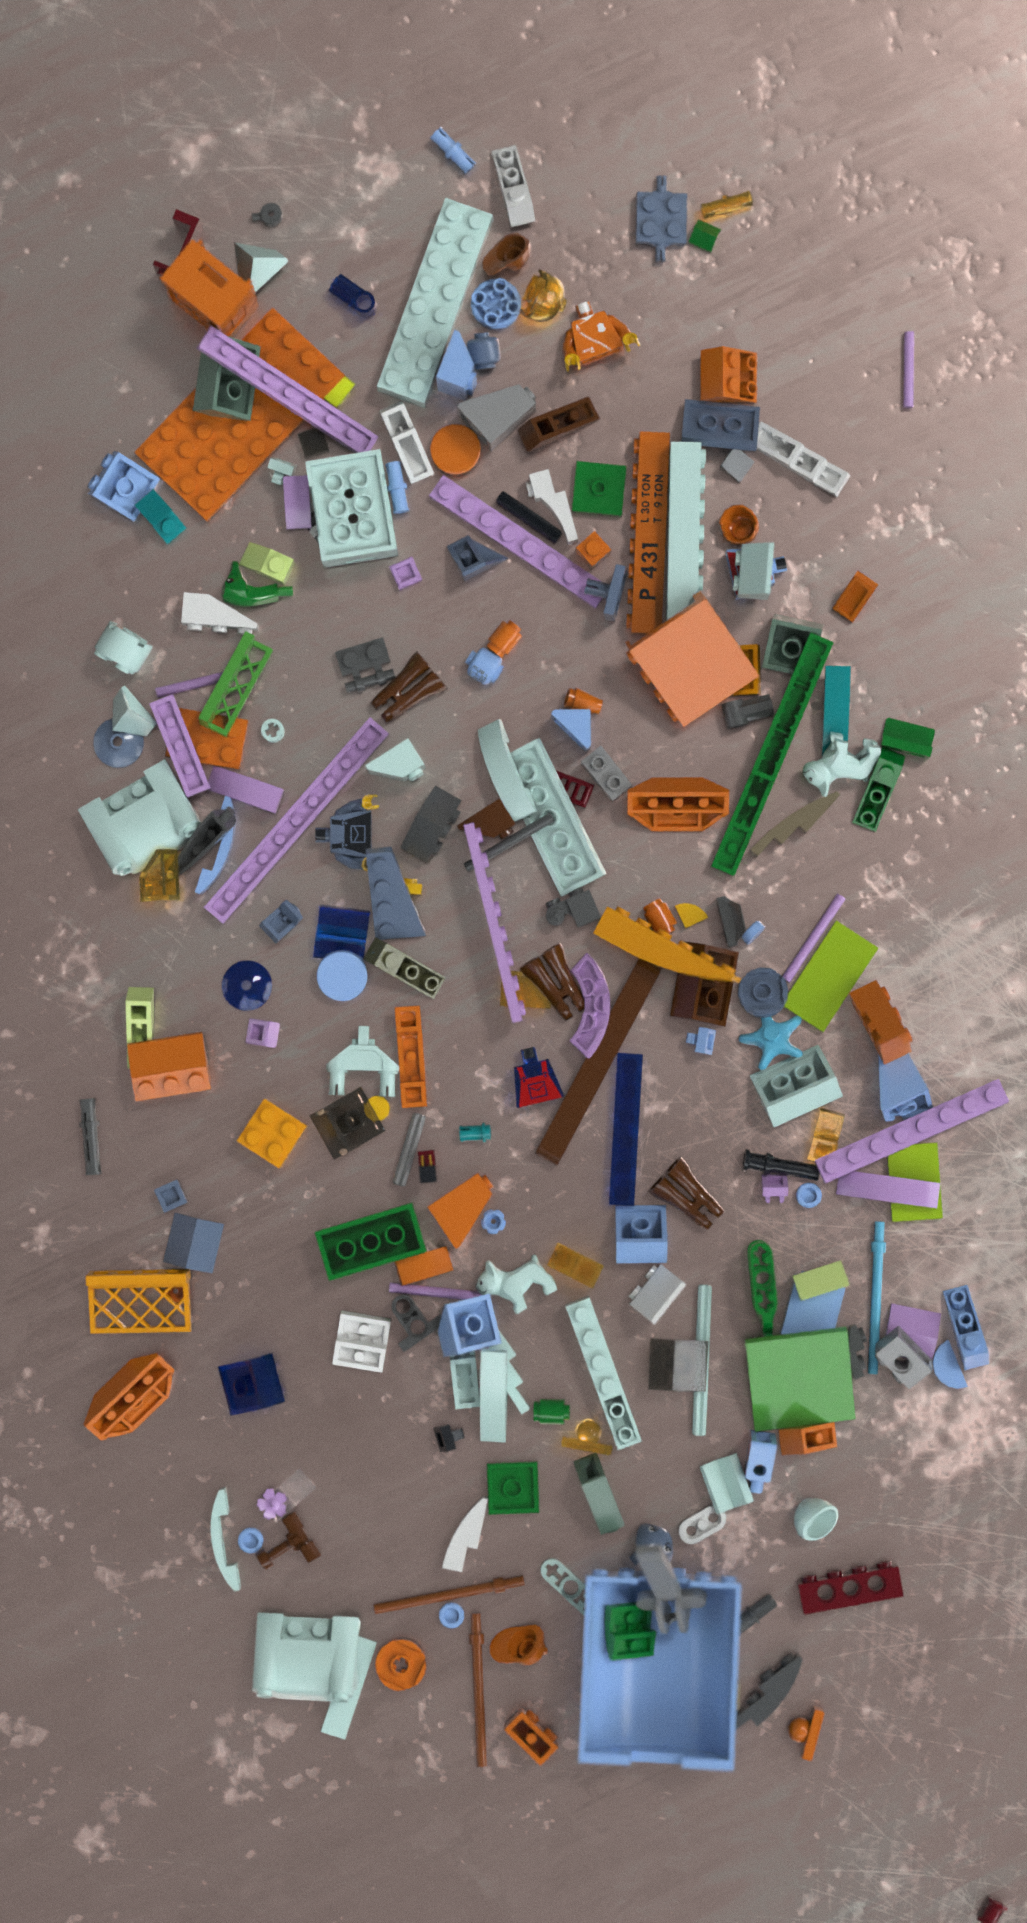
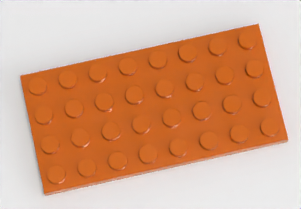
M273 307L242 339V341L261 346L259 358L323 400L345 377L331 361ZM195 388L134 452L207 522L305 421L257 388H255L251 421L214 417L193 411Z

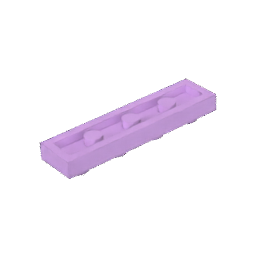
M172 694L149 703L186 797L189 798L211 789L174 695Z

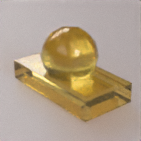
M586 1420L578 1426L577 1437L562 1435V1447L609 1456L612 1454L613 1444L599 1442L602 1435L601 1428L592 1420Z

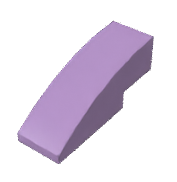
M213 766L208 780L211 787L208 791L228 796L233 800L273 814L277 813L284 793V789L217 766Z

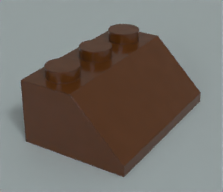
M686 942L693 946L692 952L700 955L702 951L715 958L713 963L719 967L724 963L736 970L739 952L707 944ZM678 973L670 1016L726 1027L734 982L714 981Z

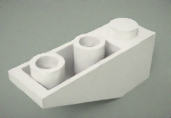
M516 145L493 150L492 156L511 227L534 222L533 204Z
M184 592L181 623L187 626V630L202 631V627H210L212 632L227 633V629H235L237 634L244 635L245 631L252 634V631L259 630L256 622L213 596Z

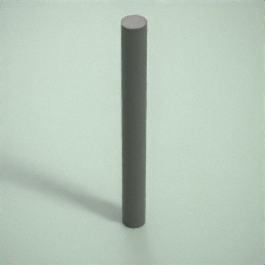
M548 813L485 850L484 852H486L488 860L553 823V816ZM472 859L464 863L468 872L474 869Z

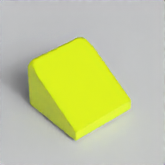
M345 376L324 398L335 407H338L349 395L355 383Z

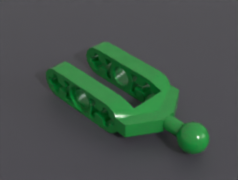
M756 1239L751 1241L747 1247L751 1300L761 1323L763 1337L773 1336V1320L778 1305L773 1252L765 1241ZM759 1246L765 1250L761 1254V1259L767 1266L761 1265L758 1256L754 1254V1252L758 1251ZM760 1272L768 1273V1279L764 1283L756 1282V1276ZM760 1290L765 1291V1297L770 1301V1303L766 1304V1308L759 1304L763 1302V1294L760 1293Z

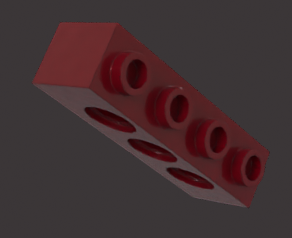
M883 1561L876 1563L877 1567L867 1569L866 1565L852 1567V1572L848 1573L834 1570L826 1572V1577L817 1578L816 1574L801 1577L802 1581L797 1582V1588L803 1615L904 1597L898 1565L892 1564V1561ZM870 1577H881V1585L875 1589L868 1586ZM848 1580L856 1582V1589L852 1593L843 1591V1585ZM822 1585H829L831 1587V1594L826 1598L818 1595V1589Z

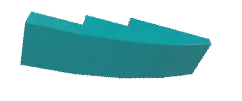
M825 666L821 758L831 743L830 732L841 733L843 740L848 742L851 666Z

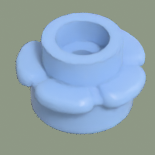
M489 1209L484 1212V1217L481 1219L483 1229H486L490 1234H497L499 1230L504 1229L506 1221L504 1220V1214L500 1210L493 1211ZM492 1219L496 1220L495 1224L491 1223Z

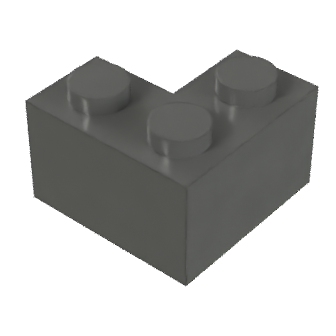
M435 785L418 811L400 848L425 862L428 861L432 854L437 856L443 845L440 839L446 838L452 827L449 823L454 825L461 813L457 809L462 800Z

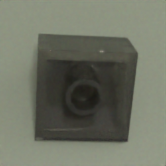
M361 1087L309 1115L334 1160L385 1131Z
M661 1337L651 1338L648 1389L706 1392L708 1341Z

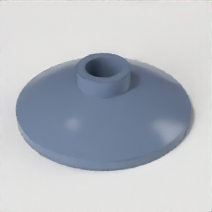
M113 718L109 719L98 727L94 735L93 745L95 753L108 766L114 768L127 767L140 757L144 747V738L140 735L113 731ZM117 737L122 739L120 746H114L113 740Z

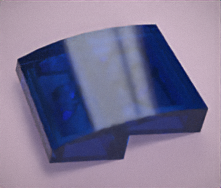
M320 904L313 958L323 959L326 954L337 950L351 951L364 958L370 911Z

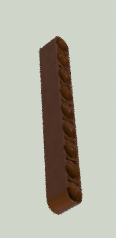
M641 958L638 959L610 1012L608 1025L601 1043L590 1059L586 1058L535 1155L556 1166L558 1165L657 980L662 967Z

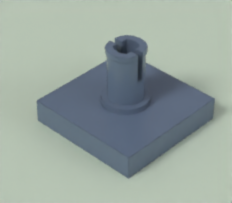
M616 564L610 584L591 580L590 578L587 579L584 594L606 598L605 620L616 621L628 574L626 566Z

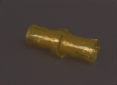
M748 190L729 197L724 195L719 200L702 203L701 211L703 218L706 220L722 214L728 216L732 214V211L753 207V199Z

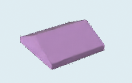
M891 1303L885 1336L897 1326H900L933 1360L938 1340L941 1313Z

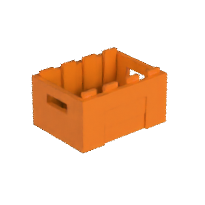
M192 239L160 278L166 288L168 298L206 329L212 326L232 338L235 337L259 307L252 281L248 279L245 282L209 253L204 247L202 240L196 242Z

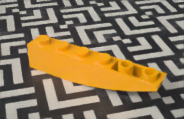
M619 906L615 910L607 907L593 934L638 958L674 972L714 981L739 983L741 980L740 977L734 975L736 970L724 963L719 967L713 963L715 958L702 951L700 955L692 952L693 946L682 940L678 944L673 942L671 934L661 929L658 932L649 929L652 925L651 923L639 917L636 921L629 918L630 912Z

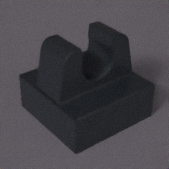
M450 1424L433 1428L440 1452L455 1450L456 1445L454 1441L465 1438L462 1428L451 1430Z

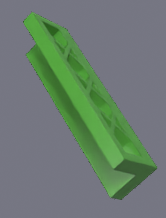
M245 631L198 717L200 725L227 738L272 655L273 649L255 641V635ZM253 647L265 653L261 661L250 662L248 655ZM247 660L248 665L243 666L244 662ZM250 669L252 675L250 682L239 685L237 680L239 672ZM245 688H246V690L244 691V693H243V695H242L241 689H245ZM238 691L240 696L238 704L227 707L225 701L227 694ZM234 710L233 714L230 716L229 711ZM226 712L229 721L224 729L212 724L216 715Z

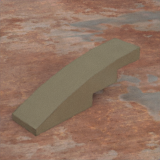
M836 791L792 813L765 834L749 852L757 858L773 839L781 846L797 827L803 833H806L840 794Z

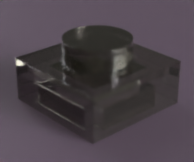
M314 428L298 433L305 459L329 452L324 433L319 429Z

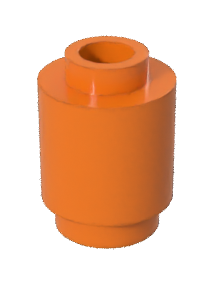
M511 620L508 623L502 621L489 637V643L486 647L503 658L505 654L508 655L522 638V635L519 634L521 628Z
M661 898L643 907L645 911L644 916L647 922L652 924L650 927L653 931L658 932L661 929L669 934L675 931L674 925L677 924V921L666 902L663 903Z

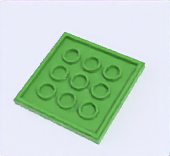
M847 1327L745 1339L755 1432L856 1419Z

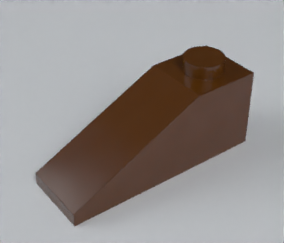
M588 396L529 419L517 429V432L527 452H530L598 421L600 418Z

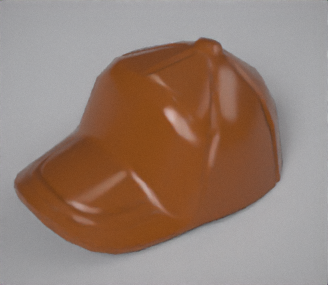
M520 233L504 236L484 257L482 266L485 273L492 276L505 268L511 271L520 270L530 257L531 246L529 239H526Z

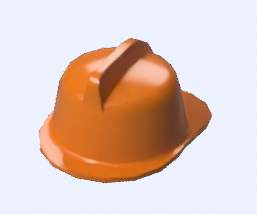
M537 1625L504 1629L492 1639L490 1644V1655L499 1663L518 1662L524 1666H531L536 1664L543 1655L548 1654V1649L544 1642V1632Z

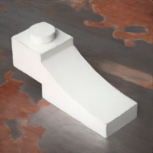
M549 469L529 474L530 481L525 482L529 497L534 496L535 502L541 501L552 512L564 532L568 545L578 543L565 491L555 493Z

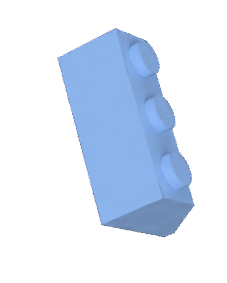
M454 330L436 376L437 389L440 392L466 401L468 395L473 396L476 389L477 373L474 372V363L460 332Z

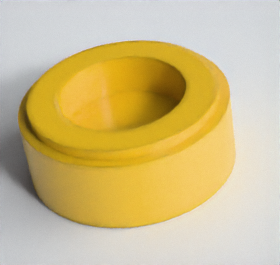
M373 1096L365 1103V1114L373 1121H381L388 1116L390 1105L385 1098Z

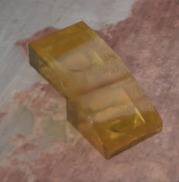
M820 1108L807 1161L814 1162L816 1159L837 1150L845 1114Z

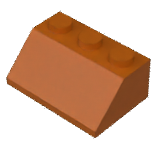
M202 1032L127 1044L135 1101L211 1090V1074Z

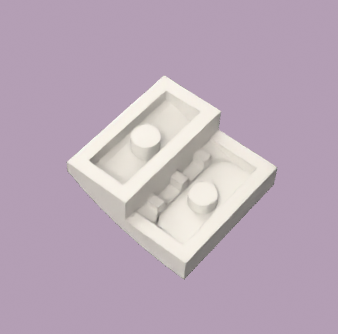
M341 1311L332 1364L382 1373L391 1319Z

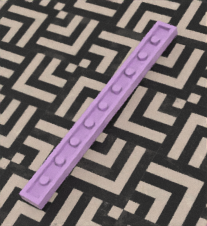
M370 717L204 908L224 924L388 737L389 733Z

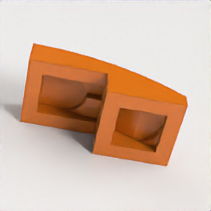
M446 1246L394 1261L401 1286L453 1271Z

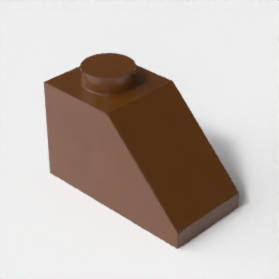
M498 799L458 824L457 828L460 832L465 833L464 825L474 823L475 828L480 827L482 837L491 839L500 837L503 840L514 832L512 828L516 824L501 800Z

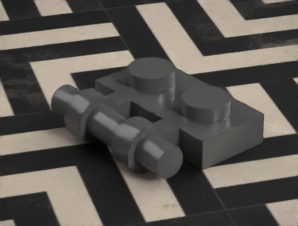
M383 637L335 652L342 676L352 674L354 681L345 683L347 693L355 690L361 692L365 690V687L378 683L379 685L387 684L386 681L395 678L393 669L383 671L381 666L391 662ZM374 667L376 674L361 678L360 671Z

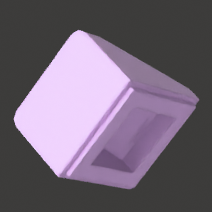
M249 1018L245 1043L275 1048L277 1046L280 1024Z

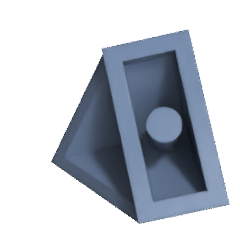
M469 535L447 546L464 581L509 559L474 541Z

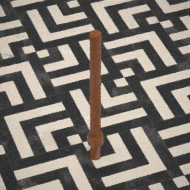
M518 1576L507 1579L499 1577L494 1578L492 1582L374 1604L375 1614L494 1591L495 1594L506 1592L505 1589L525 1586L524 1577Z
M470 1613L471 1633H469V1644L472 1645L477 1767H486L482 1660L484 1633H481V1613Z

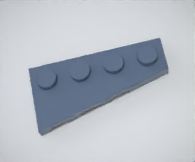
M392 847L366 849L375 937L380 940L426 936V930L423 923H421L408 886L405 884Z

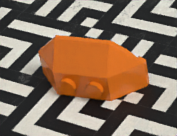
M652 777L628 789L627 814L632 818L634 817L651 831H704L729 814V789L703 777Z
M158 1353L131 1359L94 1394L84 1426L101 1441L108 1437L132 1433L169 1397L174 1368Z

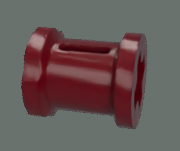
M989 1896L986 1908L982 1915H978L976 1919L981 1923H998L1002 1914L1007 1912L1009 1908Z

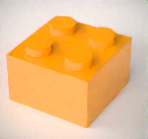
M264 1098L237 1139V1142L280 1169L308 1125Z

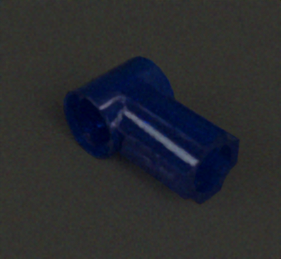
M341 273L331 283L328 292L355 310L359 316L369 318L376 313L378 305L370 292L365 291ZM364 299L371 300V306L365 310L360 309V302Z

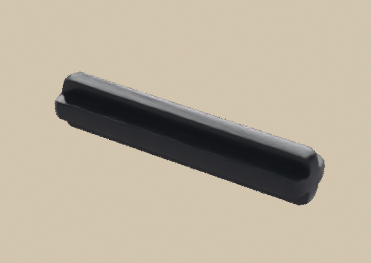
M502 491L497 497L496 503L553 543H556L562 536L561 530L505 491Z

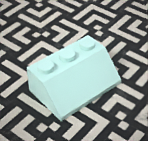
M819 1044L803 1051V1055L799 1058L789 1057L764 1070L749 1075L773 1127L843 1097L837 1078Z

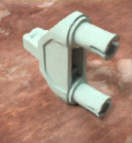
M359 1026L358 1039H352V1045H349L326 1064V1070L330 1072L328 1095H336V1085H338V1095H345V1073H347V1070L378 1071V1074H380L379 1096H386V1087L388 1086V1097H395V1074H398L399 1066L375 1045V1039H369V1026Z

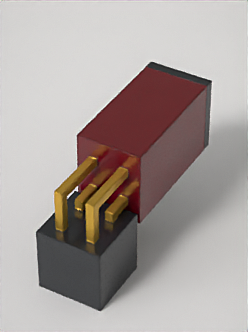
M435 1150L418 1151L420 1184L437 1182Z

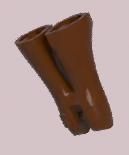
M418 651L411 656L402 671L371 701V705L375 710L386 705L391 699L395 702L381 714L386 723L396 719L418 702L448 689L432 670L415 686L402 694L414 680L431 669L430 665Z
M558 943L541 955L556 976L561 988L556 986L539 956L528 961L519 969L539 987L557 1013L567 1021L573 1015L568 1004H565L563 1000L570 996L571 1002L577 1007L579 1012L585 1009V1001L570 972L564 949L561 943Z
M680 1156L668 1168L666 1174L679 1184L693 1198V1201L676 1189L665 1176L660 1177L648 1193L675 1207L696 1225L708 1231L713 1223L699 1210L705 1206L708 1209L707 1211L714 1214L718 1219L724 1213V1210L698 1182L688 1164Z

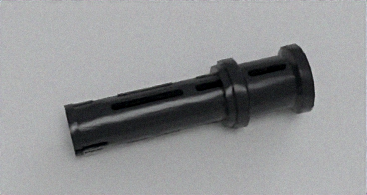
M745 1149L742 1163V1171L744 1172L753 1170L763 1172V1175L778 1173L818 1181L819 1171L816 1164L773 1157L768 1152L766 1154L750 1152V1149Z

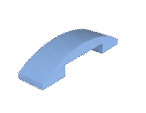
M225 796L221 809L225 810L227 807L234 809L232 799ZM235 825L222 838L213 870L210 871L202 868L195 893L200 895L205 893L222 873L232 850Z

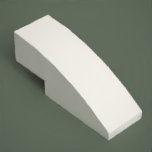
M400 401L380 410V415L410 483H415L433 475V469L404 403Z
M482 1496L461 1520L448 1545L442 1568L462 1572L467 1547L478 1548L488 1497Z

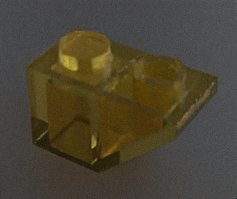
M557 1243L547 1266L591 1288H594L604 1267L603 1264L560 1243Z

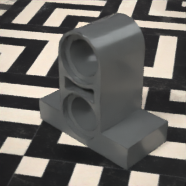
M407 1294L398 1295L392 1302L393 1313L409 1335L398 1343L403 1352L437 1330L442 1316L439 1314L431 1321H428L414 1299ZM398 1300H408L411 1306L410 1310L406 1313L399 1312L396 1308ZM414 1320H421L424 1323L425 1330L422 1333L416 1334L411 1330V1323Z

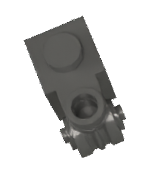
M579 888L570 892V898L564 901L556 898L545 903L547 906L546 919L549 924L554 926L563 923L565 914L573 917L577 928L601 919L590 890L584 891L583 888Z

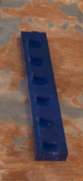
M617 1053L609 1205L634 1206L643 1054Z

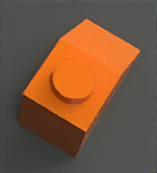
M834 1422L778 1430L781 1455L808 1454L837 1447Z

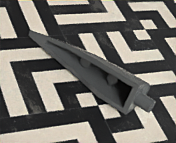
M227 807L225 810H213L201 822L162 881L164 887L193 866L233 828L236 823L233 808Z

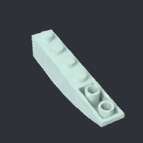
M589 1296L565 1304L618 1450L642 1442Z

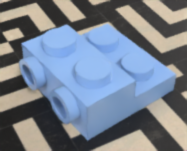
M114 451L112 455L108 453L101 462V466L104 468L100 475L97 476L95 474L88 484V488H90L88 494L129 520L135 521L140 512L134 504L154 489L160 478L120 452Z

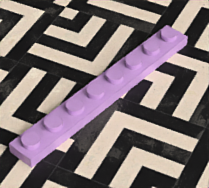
M212 326L208 327L196 349L352 452L371 451L379 436Z
M443 475L430 493L429 497L595 609L603 599L602 597L584 594L587 579L600 581L599 579Z
M474 823L466 824L464 829L512 1023L521 1022L522 1016L526 1015L523 1000H517L515 991L520 990L517 975L511 976L509 966H513L514 963L511 951L505 952L503 942L508 941L505 927H499L497 917L502 915L498 901L493 902L491 892L496 891L493 878H487L485 871L486 867H490L486 852L481 853L479 843L483 842L480 827L475 828Z
M997 1079L820 1157L814 1162L824 1184L1007 1104L1009 1100L1000 1080Z

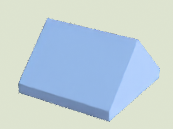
M590 709L554 710L551 713V719L587 753L591 747Z

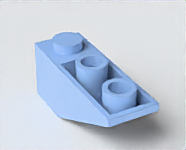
M968 1285L943 1291L964 1370L989 1364V1351Z

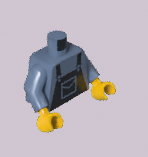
M376 794L365 795L361 799L346 803L335 811L334 816L330 817V827L315 829L316 843H330V852L334 854L336 860L350 869L368 871L366 849L372 848L371 810L379 808V805L371 804L372 798L377 797Z

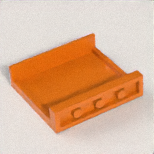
M701 590L692 596L695 602L632 645L629 641L625 642L629 649L626 655L633 665L638 663L643 670L639 673L647 684L653 683L656 687L653 692L660 703L665 701L670 707L667 709L668 714L674 722L679 720L683 727L759 676Z

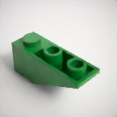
M884 747L881 748V755L871 772L852 823L876 832L903 768L905 755Z

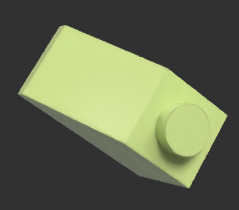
M249 542L239 565L285 586L295 561L273 549Z

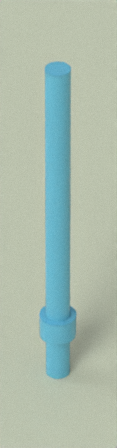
M875 1221L874 1241H871L873 1269L868 1374H878V1361L875 1357L876 1343L880 1337L883 1253H886V1242H884L885 1222Z

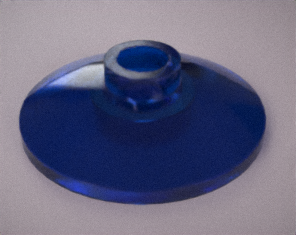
M249 960L240 961L233 964L225 972L222 980V992L227 1002L236 1009L243 1011L255 1010L263 1006L269 999L272 992V979L269 972L261 964ZM246 980L251 983L249 990L242 988V983Z

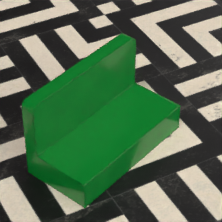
M887 718L879 746L929 759L933 749L932 743L935 730Z

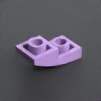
M284 476L286 529L312 528L308 476Z

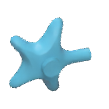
M771 1016L761 1018L762 1025L759 1030L753 1033L741 1034L738 1038L739 1042L743 1044L754 1045L762 1049V1056L758 1064L760 1070L766 1069L771 1060L778 1054H787L796 1058L803 1055V1052L789 1041L793 1031L801 1024L802 1019L800 1016H794L780 1023L775 1022Z

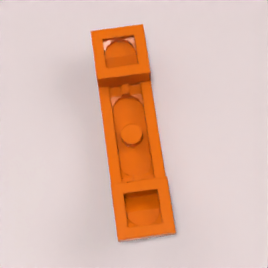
M420 1005L395 1007L402 1108L426 1107L427 1094Z

